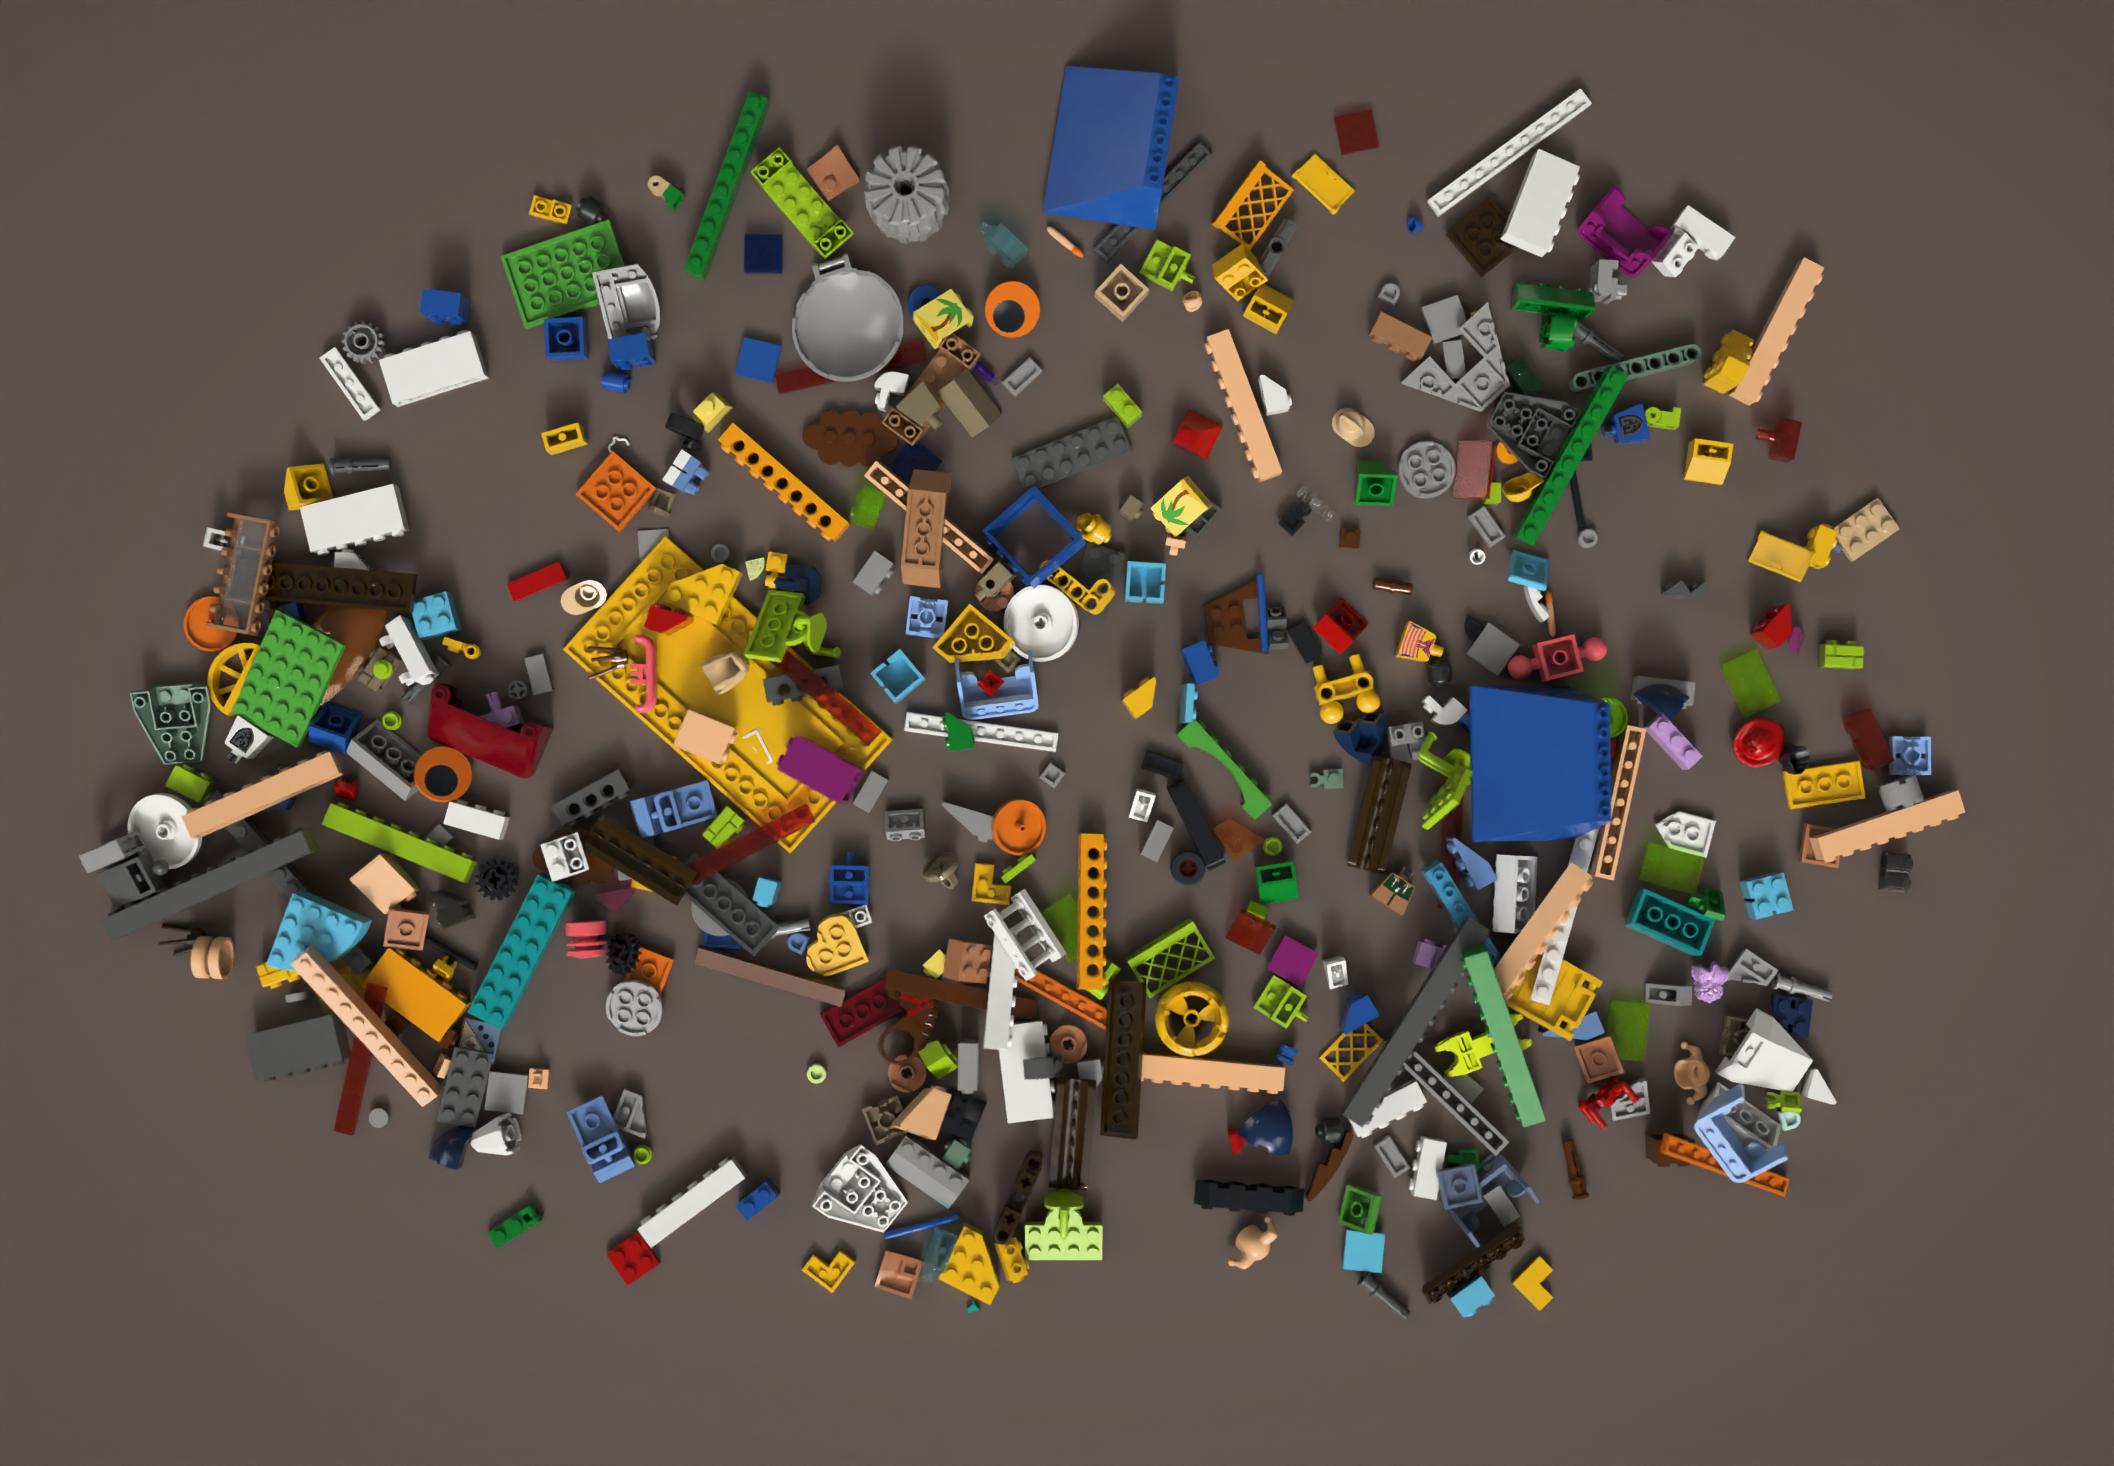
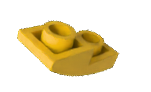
M534 195L529 215L567 224L572 205Z

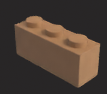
M1382 311L1368 335L1372 337L1371 340L1375 343H1384L1389 346L1388 348L1396 353L1400 351L1411 361H1420L1432 339L1431 336Z

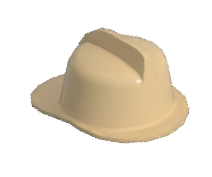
M1343 408L1334 414L1332 427L1349 444L1355 447H1364L1372 442L1375 434L1373 424L1361 413L1352 408Z
M583 580L564 591L561 596V605L570 614H583L601 606L605 602L607 596L606 589L597 581Z

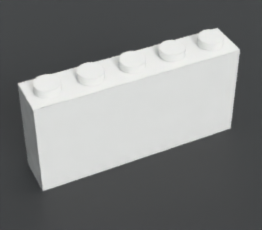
M1538 149L1531 158L1500 240L1540 257H1543L1547 252L1550 253L1554 245L1552 239L1554 235L1558 234L1561 227L1559 221L1564 218L1567 212V208H1565L1566 203L1573 196L1572 187L1577 184L1580 178L1578 174L1580 166Z
M468 330L460 331L453 337H441L439 341L434 343H422L421 347L415 349L413 347L403 349L402 353L387 354L383 359L379 360L392 404L397 407L489 378L476 335Z
M395 484L300 507L310 552L316 553L318 556L327 555L330 553L329 551L335 549L342 551V549H348V546L354 544L355 546H363L367 544L366 541L374 540V542L383 541L386 536L390 535L392 537H399L404 535V532L409 531L399 486Z
M1042 1019L1013 1023V1027H1009V1034L1012 1035L1011 1046H1008L1006 1051L999 1050L1008 1123L1054 1118L1056 1100L1052 1101L1051 1093H1055L1054 1081L1050 1082L1049 1078L1024 1079L1023 1067L1024 1059L1046 1057L1050 1054L1049 1043H1045L1044 1038L1045 1035H1048L1047 1024H1043Z

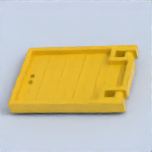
M1543 953L1541 955L1538 954L1534 959L1536 961L1534 966L1530 970L1527 969L1523 974L1524 979L1519 986L1515 985L1512 989L1513 994L1505 1002L1506 1006L1571 1041L1574 1036L1572 1034L1574 1027L1576 1029L1579 1027L1596 996L1594 993L1596 987L1600 988L1603 981L1562 959L1550 1005L1532 1001L1530 997ZM1584 980L1589 983L1587 989L1582 987ZM1562 1021L1567 1023L1565 1029L1559 1027Z

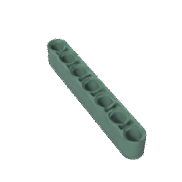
M1690 344L1579 372L1570 379L1569 387L1576 393L1594 389L1598 382L1595 380L1594 375L1599 374L1601 376L1605 367L1610 366L1629 375L1626 379L1627 381L1690 365L1701 357V349L1696 344ZM1687 350L1694 354L1693 358L1688 357ZM1669 355L1675 358V363L1669 361ZM1650 360H1654L1657 363V368L1650 365ZM1632 364L1638 367V373L1632 370ZM1576 378L1583 381V387L1577 385Z

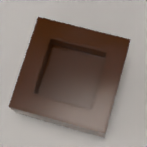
M1341 528L1339 548L1359 549L1361 529Z
M393 1011L384 1022L397 1038L410 1024L397 1011Z
M456 1027L449 1028L440 1046L445 1049L455 1046L460 1039L458 1034L461 1030Z

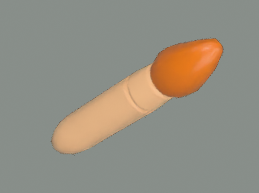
M1047 227L1049 234L1067 247L1072 254L1081 258L1084 257L1079 247L1075 246L1055 228Z
M1546 590L1544 602L1548 609L1547 613L1550 616L1547 618L1548 630L1550 635L1554 637L1556 634V623L1552 604L1553 597L1551 592Z

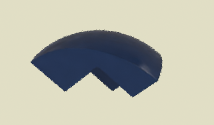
M1651 684L1637 690L1633 694L1643 705L1649 704L1664 721H1671L1689 699V695L1684 691L1668 684Z
M1382 712L1363 713L1360 719L1354 721L1347 719L1334 729V736L1349 755L1360 762L1371 765L1373 755L1380 756L1382 752L1386 727L1385 715Z
M1281 1099L1271 1102L1255 1112L1238 1132L1251 1145L1255 1147L1262 1145L1268 1148V1152L1272 1154H1289L1292 1147V1121L1289 1111Z
M458 1126L442 1134L432 1146L428 1156L429 1159L436 1160L437 1164L447 1168L460 1169L463 1165L467 1146L471 1143L472 1133L476 1131V1127Z

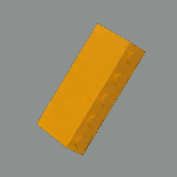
M388 947L361 986L436 1041H442L448 1029L455 1026L471 1002L467 1000L468 997L460 991L457 993L453 990V986L449 982L438 979L435 972L423 968L419 960L408 957L404 949Z

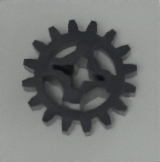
M492 859L491 864L484 862L485 868H478L481 874L475 875L476 878H479L475 885H480L481 887L478 889V892L484 891V898L490 895L491 901L495 900L496 896L498 901L503 900V896L505 898L510 897L508 892H515L513 885H518L514 881V878H517L518 875H513L516 869L509 868L510 862L503 864V859H499L498 862ZM501 868L506 871V875L501 872ZM499 877L500 881L494 882L493 879ZM507 881H509L507 887L504 890V885ZM486 885L490 886L493 892L490 891Z
M624 932L621 935L616 934V939H611L612 945L607 946L609 952L605 954L609 957L606 960V963H609L608 969H611L613 973L621 975L631 973V968L636 969L635 963L640 962L638 955L642 954L639 951L641 944H637L639 938H635L634 934Z

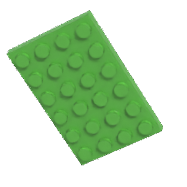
M609 219L500 256L525 329L544 324V319L562 318L600 305L592 272L625 266Z
M280 609L276 610L231 713L237 716L240 715L248 722L297 748L301 747L346 644Z

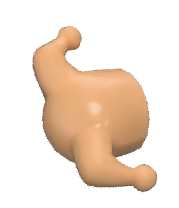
M1682 1042L1680 1045L1681 1049H1687L1690 1052V1057L1680 1060L1675 1064L1674 1077L1681 1088L1695 1090L1693 1097H1689L1686 1100L1688 1105H1694L1696 1101L1707 1096L1706 1083L1710 1078V1070L1703 1061L1700 1048L1689 1045L1687 1042Z
M1271 1216L1264 1218V1221L1268 1224L1267 1231L1265 1232L1255 1225L1247 1226L1240 1231L1235 1242L1243 1255L1240 1260L1230 1258L1228 1260L1230 1266L1235 1265L1241 1269H1247L1255 1261L1267 1256L1270 1251V1243L1278 1236Z

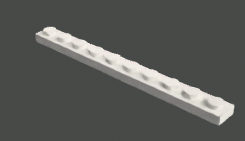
M1580 88L1431 197L1427 203L1439 217L1592 104Z
M1599 828L1575 839L1568 866L1572 862L1585 872L1588 871ZM1577 906L1570 909L1568 912L1570 913L1569 918L1565 923H1560L1557 927L1559 930L1553 939L1549 938L1546 943L1547 947L1543 952L1530 997L1532 1001L1550 1005Z

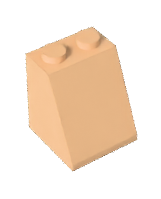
M688 710L673 746L722 764L723 761L726 762L730 755L728 749L731 743H735L738 733H735L737 729L698 712Z
M392 853L378 855L350 878L351 882L384 914H388L389 907L401 909V904L405 901L410 902L417 896L416 892L420 890Z
M940 1086L924 1088L892 1122L891 1126L925 1139L936 1140L951 1094L946 1093L947 1089Z

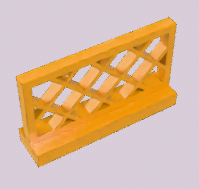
M1261 160L1254 165L1211 224L1215 228L1221 229L1238 244L1241 245L1243 243L1249 250H1251L1294 191L1293 188L1266 168V164ZM1264 173L1270 177L1271 185L1262 186L1261 177ZM1282 186L1288 191L1284 197L1277 198L1275 187ZM1272 188L1273 198L1264 200L1262 189ZM1259 189L1260 200L1250 201L1251 190ZM1274 201L1275 210L1271 213H1265L1264 202ZM1261 203L1262 214L1252 215L1251 204ZM1241 205H1248V216L1239 217L1238 208ZM1254 217H1263L1264 225L1261 228H1254ZM1250 218L1251 229L1241 230L1240 219ZM1237 220L1238 231H1230L1225 226L1229 221ZM1252 232V241L1249 245L1243 241L1242 233Z

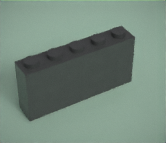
M336 1013L245 1035L255 1081L263 1079L264 1082L276 1080L277 1075H281V1078L293 1076L294 1071L302 1074L310 1072L311 1067L319 1070L327 1068L328 1063H333V1066L344 1064V1059L352 1057L344 1022Z

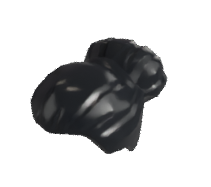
M1784 745V750L1779 756L1778 761L1787 773L1799 775L1808 767L1810 756L1807 748L1804 746Z

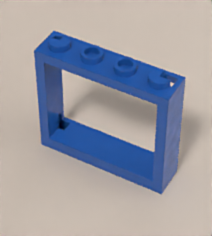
M1035 486L1029 489L982 530L986 536L984 540L990 547L994 545L998 549L996 551L998 556L1002 560L1006 558L1010 562L1007 564L1014 573L1018 571L1021 574V577H1019L1026 586L1030 584L1033 589L1086 544L1076 529ZM1037 502L1073 541L1031 577L995 537L1031 505Z

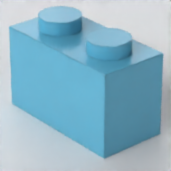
M765 876L759 877L753 900L757 901V905L763 907H770L776 904L782 881Z
M1476 1273L1472 1280L1465 1281L1459 1285L1457 1290L1448 1293L1447 1296L1462 1317L1465 1318L1466 1316L1474 1315L1477 1312L1476 1309L1481 1305L1489 1304L1495 1294L1483 1277Z

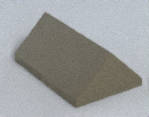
M967 368L937 391L938 395L971 437L989 427L1002 415Z

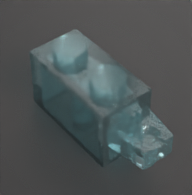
M983 221L979 226V230L985 235L983 239L987 245L986 249L993 255L996 253L1001 258V263L1007 268L1010 266L1014 270L1029 254V248L1002 223L997 227L994 225L991 228Z
M934 1227L920 1261V1264L923 1266L919 1280L932 1284L938 1272L944 1273L959 1236Z

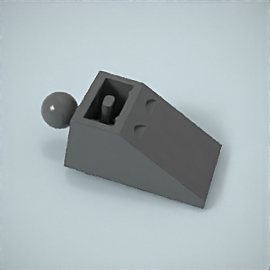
M149 851L97 875L114 907L117 908L165 887L166 883L161 875L168 872L169 865L164 860L154 862Z

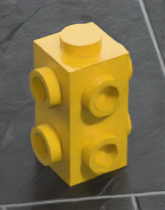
M1822 523L1811 528L1808 532L1807 539L1809 540L1804 547L1817 551L1814 560L1811 561L1809 566L1820 569L1827 566L1830 562V551L1838 541L1836 537L1838 531L1833 530L1832 526Z
M1012 1236L1010 1242L1005 1245H1000L997 1242L994 1243L1006 1280L1013 1281V1283L1024 1280V1276L1029 1275L1027 1271L1029 1265L1026 1258L1022 1257L1021 1251L1023 1247L1020 1240Z

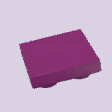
M1284 935L1266 969L1301 987L1319 953Z

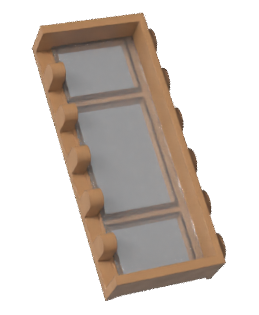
M227 513L228 517L235 518L233 529L227 528L225 530V536L231 537L229 548L223 547L221 550V554L227 556L226 566H219L217 569L218 574L224 576L222 586H214V592L220 594L218 605L212 604L210 606V611L216 612L214 624L206 623L205 626L258 636V632L261 629V616L265 609V596L269 589L268 580L272 572V560L276 553V540L280 533V523Z

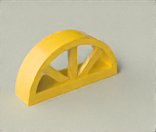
M240 643L223 650L211 664L207 678L210 697L216 707L228 716H236L231 712L260 648L258 644ZM254 649L248 660L245 650ZM237 653L242 663V673L225 666L226 662ZM221 671L237 678V683L220 689ZM231 692L227 702H225L222 695Z

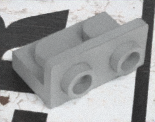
M924 810L885 811L887 840L900 841L902 839L919 840L925 838Z

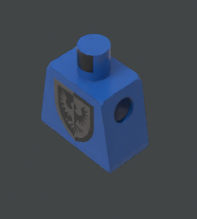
M1638 404L1609 418L1610 425L1601 427L1603 437L1613 436L1615 444L1642 443L1651 439L1643 404Z

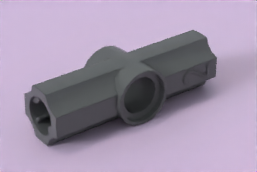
M1284 218L1259 260V264L1267 277L1270 276L1299 227L1289 219ZM1278 243L1282 246V249L1279 252H1275L1271 246Z

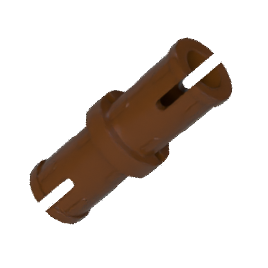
M1374 578L1373 590L1386 591L1389 594L1400 593L1410 596L1412 594L1413 583L1399 582L1396 579Z

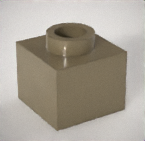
M1130 495L1119 513L1132 522L1134 518L1138 519L1144 511L1141 508L1143 503Z

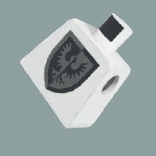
M238 715L225 740V744L233 749L227 759L235 764L239 762L242 756L246 759H253L275 736Z

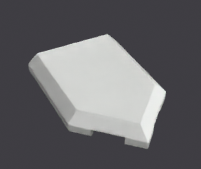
M1677 811L1655 825L1668 848L1706 858L1716 821Z

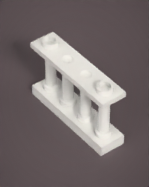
M1023 889L1011 897L1013 904L999 913L995 908L984 915V917L1015 963L1020 975L1027 981L1038 974L1035 968L1050 958L1054 962L1067 953L1027 891ZM1018 910L1024 920L1009 929L1003 919ZM1029 926L1034 936L1019 945L1014 935ZM1039 942L1045 952L1030 962L1024 952Z

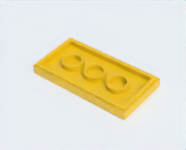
M1860 760L1809 767L1799 775H1791L1786 771H1782L1788 809L1866 798Z

